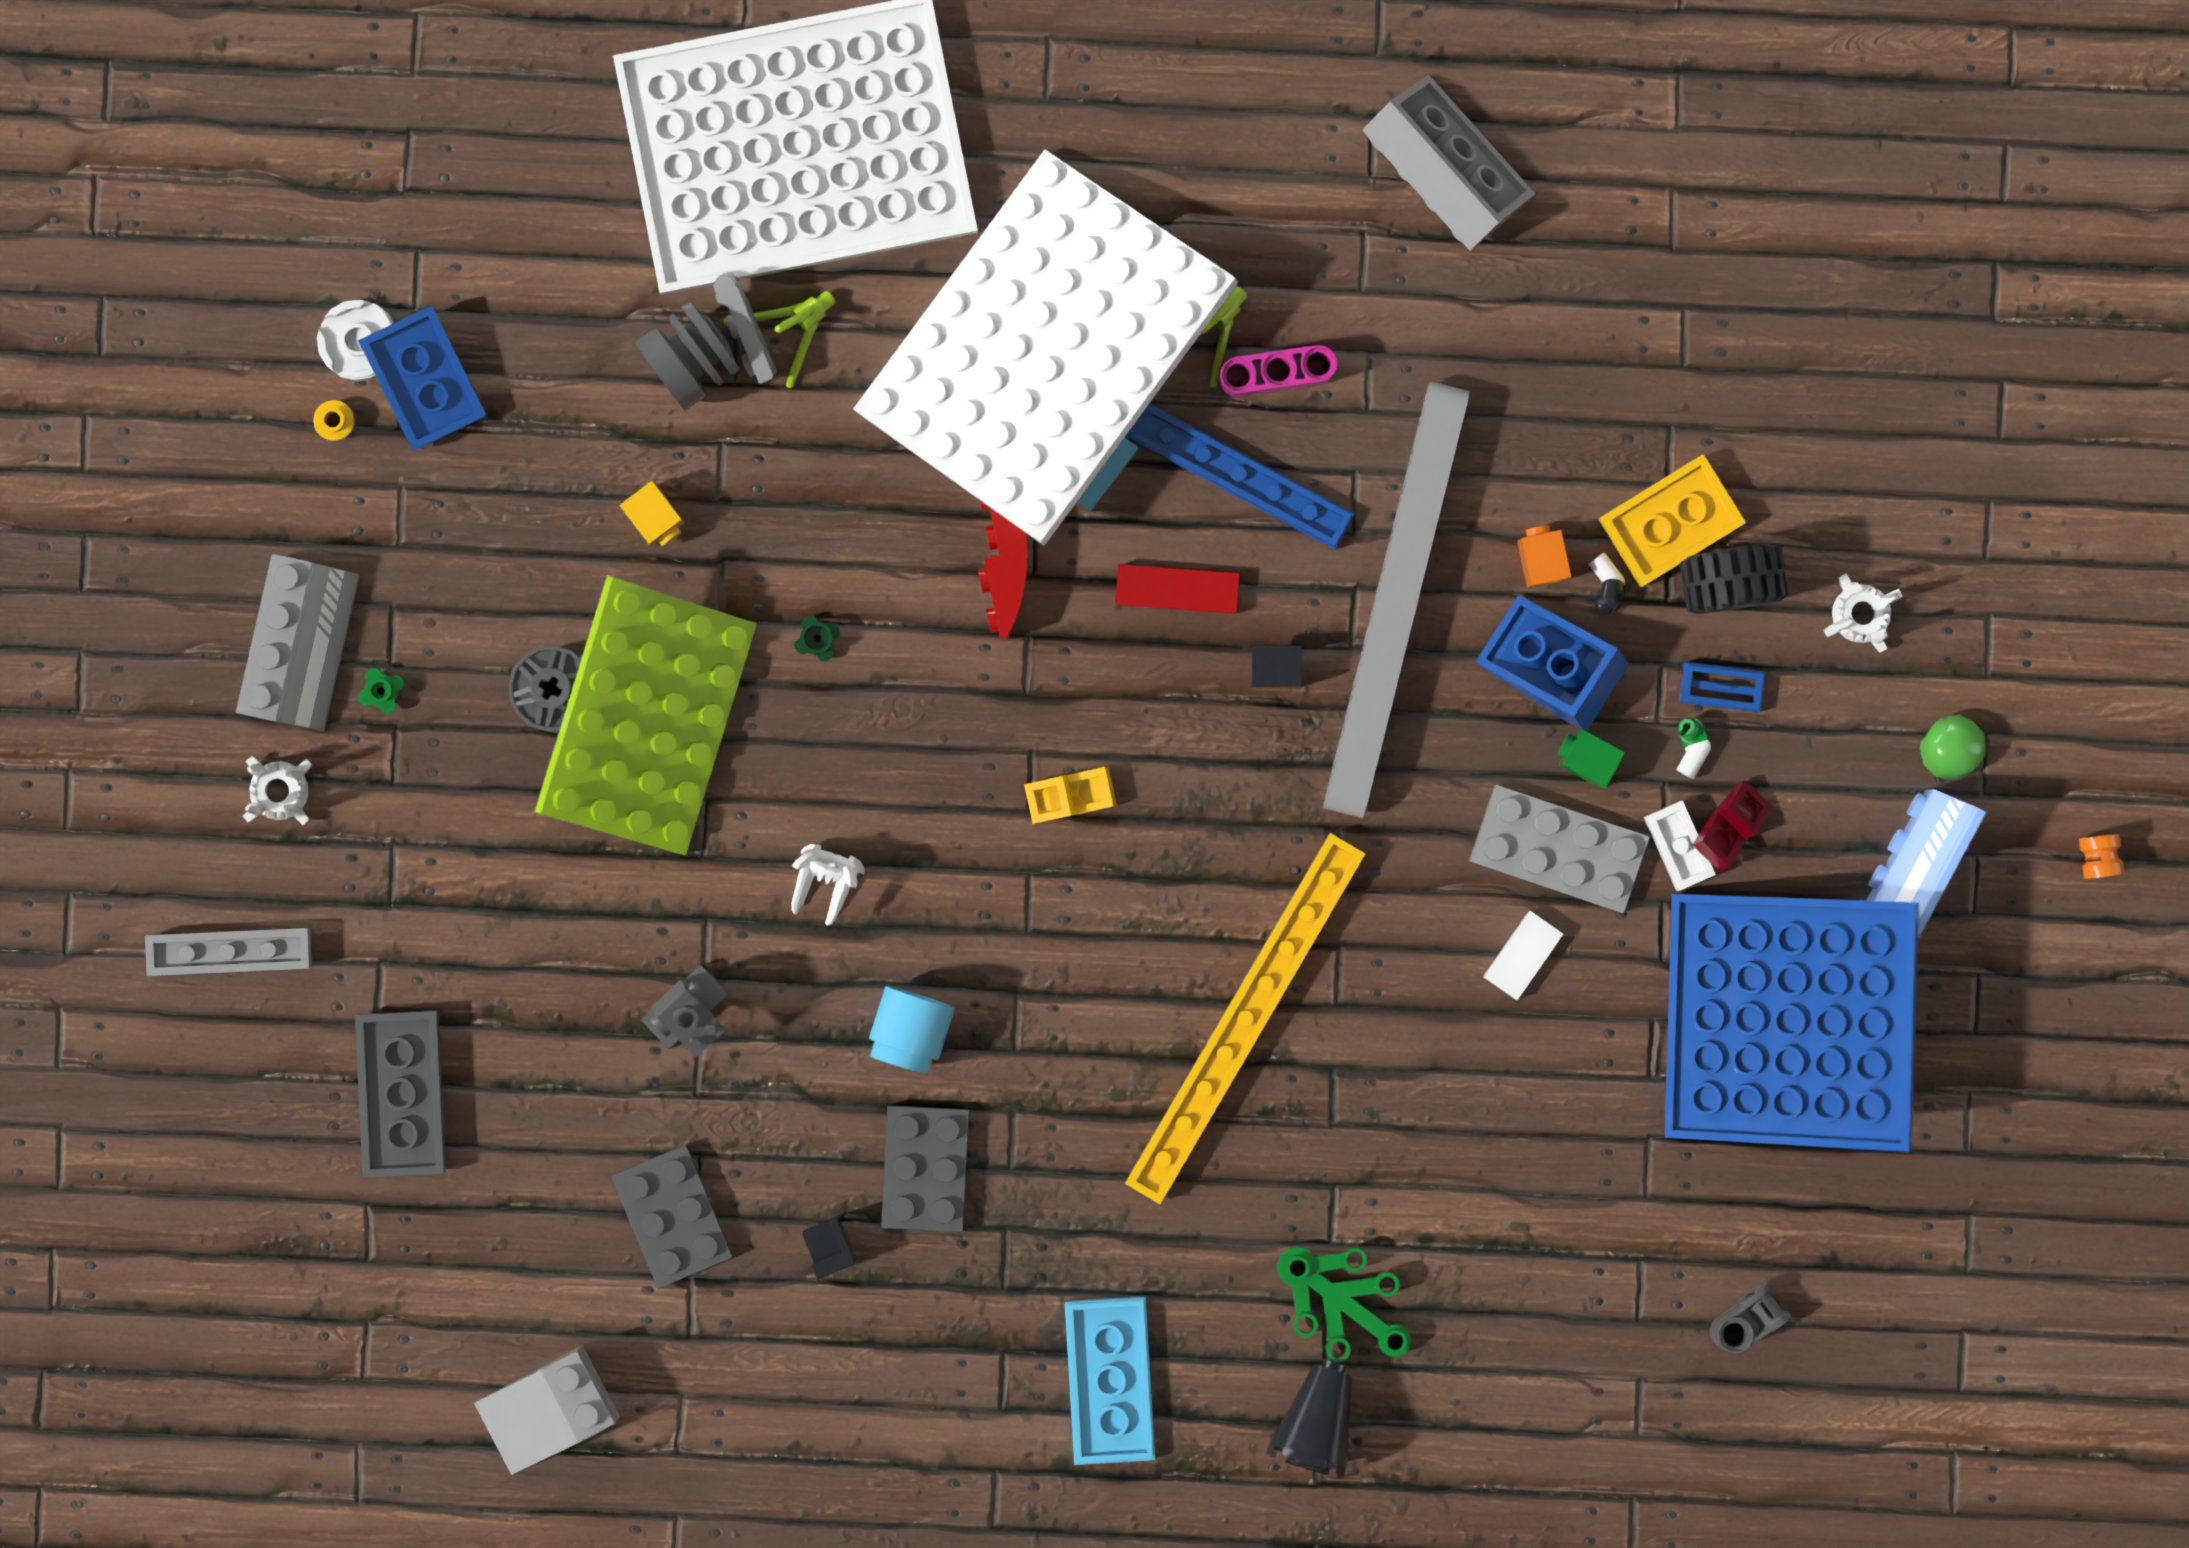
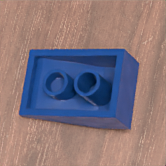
M1520 595L1517 596L1475 661L1477 665L1541 707L1585 731L1588 730L1629 666V663L1618 648Z

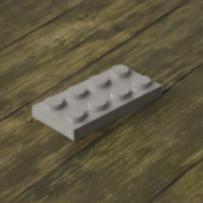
M1494 785L1469 861L1616 912L1624 913L1649 836L1499 785Z

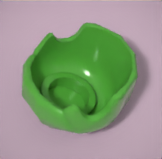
M1959 714L1948 715L1946 718L1939 719L1931 726L1920 743L1923 764L1934 776L1946 780L1967 776L1980 765L1985 756L1986 743L1983 731L1972 719Z

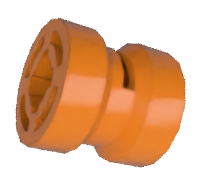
M2120 833L2078 838L2080 851L2085 854L2086 862L2082 866L2084 879L2125 874L2124 862L2118 856V849L2121 847Z

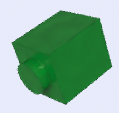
M1581 729L1577 730L1574 736L1570 733L1566 735L1557 752V755L1562 757L1558 766L1592 785L1604 789L1607 787L1625 752Z

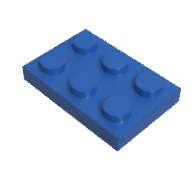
M432 305L358 340L413 451L487 416Z

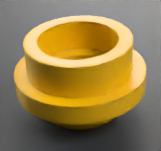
M330 400L322 403L316 409L313 423L320 436L330 441H339L350 435L355 425V417L348 405L338 400ZM332 413H338L340 416V422L336 427H329L327 425V417Z

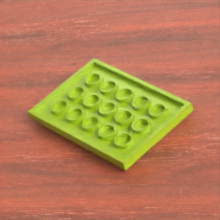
M607 576L535 812L686 856L757 623Z

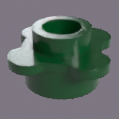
M814 616L805 617L801 622L803 629L800 638L794 644L796 651L802 655L806 653L816 655L821 661L830 660L833 656L832 646L834 640L840 635V628L833 622L829 624L819 622ZM815 635L821 636L820 642L814 641Z

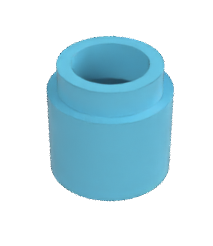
M886 985L869 1039L874 1041L870 1056L895 1066L928 1074L932 1060H939L955 1007L926 996Z

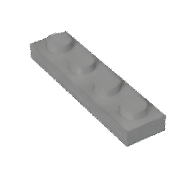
M311 928L145 935L147 976L312 968Z

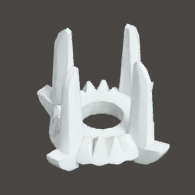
M1847 574L1838 577L1843 591L1837 596L1833 605L1832 617L1834 623L1823 630L1826 636L1829 637L1839 632L1844 638L1853 642L1865 643L1871 641L1879 653L1888 649L1883 640L1887 638L1886 629L1891 619L1890 604L1903 597L1900 590L1897 589L1884 595L1879 589L1871 585L1851 582ZM1860 601L1869 603L1874 610L1872 621L1866 625L1856 623L1852 617V608Z
M251 756L246 763L249 765L247 767L248 772L254 775L249 788L252 803L245 808L246 813L243 815L245 820L249 823L260 814L274 820H285L294 816L302 825L306 824L310 819L303 811L308 798V783L304 775L312 767L311 762L305 759L300 765L294 766L291 763L277 761L263 766L255 757ZM274 779H282L289 787V794L282 802H273L267 795V786Z
M809 844L802 849V856L796 859L792 865L797 870L800 869L791 903L792 912L797 915L800 907L803 906L814 875L817 876L818 881L825 877L826 884L830 880L836 882L825 922L826 925H831L843 907L850 887H857L856 876L858 873L864 874V867L859 859L851 855L848 859L841 855L821 850L822 845Z

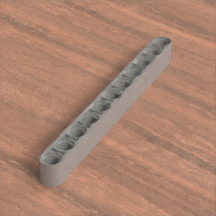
M1432 381L1429 382L1323 809L1362 819L1364 817L1470 392L1468 390Z

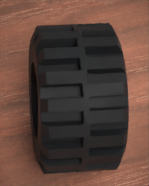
M1761 544L1719 550L1690 556L1680 562L1686 608L1688 612L1694 614L1714 613L1782 601L1789 596L1782 547L1778 545Z

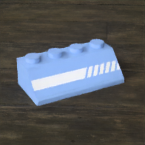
M1934 789L1925 790L1923 795L1918 793L1907 810V814L1911 818L1904 831L1898 829L1889 843L1888 850L1892 853L1886 865L1880 864L1871 876L1869 886L1873 889L1866 901L1919 902V938L1986 812Z

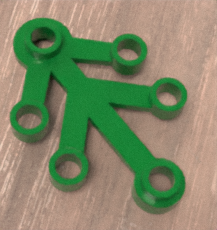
M1291 1247L1280 1255L1277 1262V1271L1281 1280L1292 1287L1296 1312L1293 1327L1299 1336L1304 1338L1311 1337L1318 1329V1321L1311 1314L1309 1286L1323 1298L1328 1334L1325 1349L1332 1361L1343 1362L1349 1357L1351 1352L1350 1345L1344 1338L1341 1311L1377 1337L1380 1349L1387 1356L1400 1357L1409 1350L1411 1337L1404 1326L1398 1323H1384L1351 1298L1377 1293L1384 1297L1394 1296L1400 1287L1399 1280L1395 1274L1384 1271L1376 1277L1331 1283L1319 1272L1346 1268L1354 1273L1362 1271L1367 1264V1256L1362 1249L1350 1247L1342 1253L1314 1256L1306 1248ZM1353 1252H1357L1362 1256L1361 1264L1356 1267H1351L1347 1264V1257ZM1300 1260L1305 1263V1270L1302 1274L1295 1275L1291 1273L1290 1265L1293 1261ZM1391 1277L1394 1280L1392 1290L1383 1291L1380 1289L1379 1283L1382 1278ZM1304 1317H1308L1313 1321L1312 1329L1307 1332H1303L1298 1328L1299 1320ZM1392 1334H1399L1402 1337L1400 1347L1391 1348L1388 1346L1387 1340ZM1342 1342L1346 1347L1344 1354L1341 1356L1332 1355L1330 1352L1332 1344Z

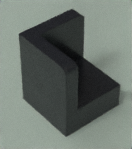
M1254 646L1252 648L1251 689L1301 687V646Z
M839 1215L809 1227L802 1232L813 1259L811 1266L817 1280L856 1264V1255Z

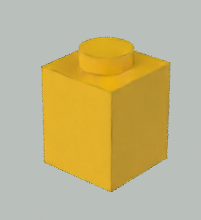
M653 481L619 505L652 547L658 543L665 547L682 533L679 527L685 522Z

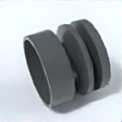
M690 301L681 307L691 321L685 328L673 313L668 316L675 335L670 339L658 328L653 327L634 341V344L684 411L706 396L698 378L706 374L718 386L724 383L714 369L720 362L731 376L740 371L733 357L731 346L712 320L696 309Z
M558 646L538 647L523 655L514 666L508 683L510 703L517 716L531 727L556 734L559 733L582 655ZM556 679H559L557 687L562 690L559 697L552 695L548 700L549 692L544 689L545 683H554Z

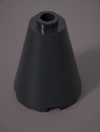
M1323 1360L1321 1366H1312L1268 1445L1266 1451L1268 1456L1276 1458L1277 1451H1279L1281 1456L1286 1457L1285 1463L1328 1476L1331 1468L1336 1469L1337 1477L1344 1478L1347 1468L1352 1376L1345 1373V1365L1330 1360Z

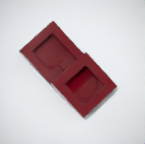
M1746 780L1740 781L1714 811L1692 846L1719 872L1731 867L1745 840L1757 835L1772 806Z

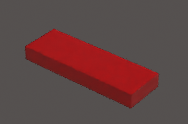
M1118 564L1115 605L1236 614L1239 573Z

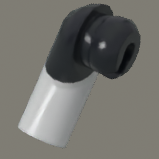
M1604 552L1588 565L1602 582L1601 594L1594 599L1595 608L1601 614L1608 615L1613 610H1619L1623 604L1625 579Z

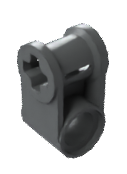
M1767 1282L1752 1288L1737 1303L1715 1318L1710 1327V1337L1717 1347L1733 1354L1742 1353L1789 1320L1791 1317L1790 1313L1787 1310H1782L1769 1293L1770 1286ZM1731 1323H1737L1740 1328L1739 1339L1732 1344L1725 1343L1723 1339L1725 1327Z

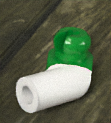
M1687 717L1681 720L1678 725V733L1686 753L1676 770L1694 779L1711 750V744L1702 722L1698 719Z

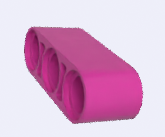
M1320 345L1238 356L1224 363L1219 375V384L1227 395L1239 398L1317 387L1331 380L1337 368V359L1331 349ZM1313 356H1321L1328 362L1329 371L1322 376H1315L1308 370L1307 360ZM1272 362L1284 363L1289 370L1288 378L1281 382L1272 380L1267 374V366ZM1234 367H1240L1248 373L1249 382L1245 386L1234 387L1227 381V372Z

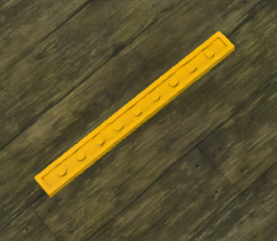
M1329 833L1125 1182L1126 1185L1161 1204L1365 856L1364 852Z

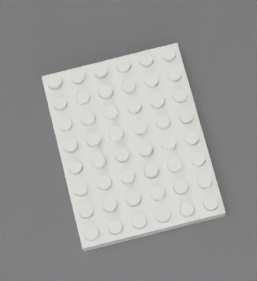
M932 0L887 1L613 55L661 295L714 285L713 282L716 281V278L727 272L733 273L735 276L737 275V279L741 280L978 233Z
M1044 150L859 400L854 410L1045 546L1201 334L1202 330L1232 292L1238 281L1231 274L1047 150Z

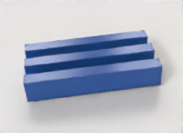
M1689 662L1683 663V678L1681 679V694L1679 695L1678 703L1761 713L1766 672ZM1692 672L1755 680V688L1692 680ZM1690 688L1753 696V703L1690 695Z

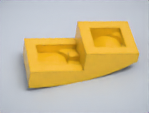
M1109 766L1024 784L1033 824L1117 806Z

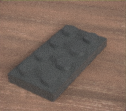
M439 1010L355 1015L362 1178L446 1173Z

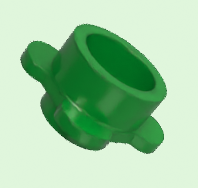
M378 668L369 669L365 674L367 682L364 690L358 693V701L363 706L373 705L379 707L385 714L394 712L397 708L396 701L399 693L404 688L403 679L398 675L390 677L382 674ZM379 687L385 689L384 694H378L377 690Z

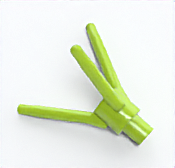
M1238 286L1232 290L1201 332V334H1205L1214 325L1221 330L1209 382L1211 388L1217 386L1228 336L1234 323L1233 318L1240 312L1239 306L1248 297L1246 292Z
M824 291L817 298L810 297L803 303L754 313L757 322L792 316L775 327L777 333H781L796 324L805 331L786 382L788 388H793L812 336L819 326L818 322L826 316L825 311L835 304L833 296L828 291ZM724 319V325L728 326L726 319Z

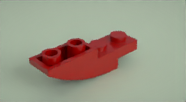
M980 501L982 511L990 509L993 525L985 526L990 550L998 549L999 555L984 558L985 568L978 569L982 592H991L994 608L986 609L991 633L999 631L1000 639L1004 640L1009 639L1024 597L1028 566L1027 533Z

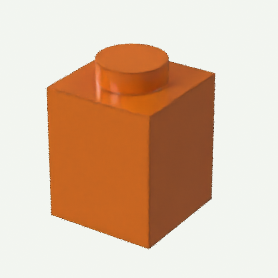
M1549 525L1525 530L1527 537L1519 539L1517 543L1527 588L1565 581L1571 578L1562 531L1551 532Z

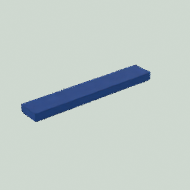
M1151 403L1148 404L1125 436L1129 440L1333 550L1338 546L1354 516V513Z

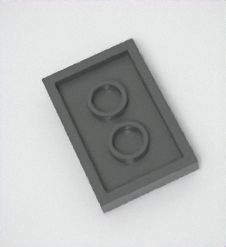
M888 1105L881 1228L963 1232L969 1109Z
M688 1144L611 1176L657 1289L734 1256Z

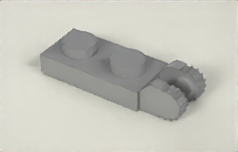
M723 273L713 282V292H716L717 302L729 308L731 315L726 316V321L733 338H741L746 353L741 354L749 377L756 375L758 383L761 384L773 379L777 370L742 284H739L740 279H737V275L735 276L733 273Z

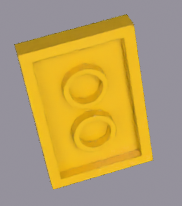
M1704 454L1598 519L1640 588L1674 568L1687 557L1695 555L1746 523Z

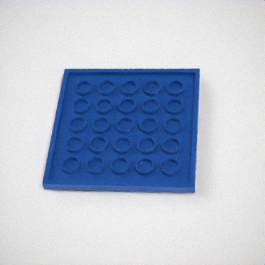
M1672 894L1665 1138L1912 1151L1919 902Z

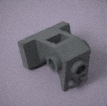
M700 964L690 975L680 980L661 997L641 1021L667 1049H670L680 1041L695 1057H698L727 1030L710 1011L729 993Z

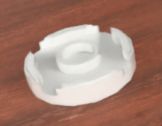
M364 300L345 301L332 308L324 317L325 320L322 322L321 328L319 327L317 335L319 354L326 366L342 378L357 382L373 380L376 376L358 340L393 324L394 321L386 311L376 304Z

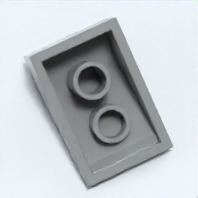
M583 1345L474 1402L511 1475L589 1438L615 1424L620 1418Z

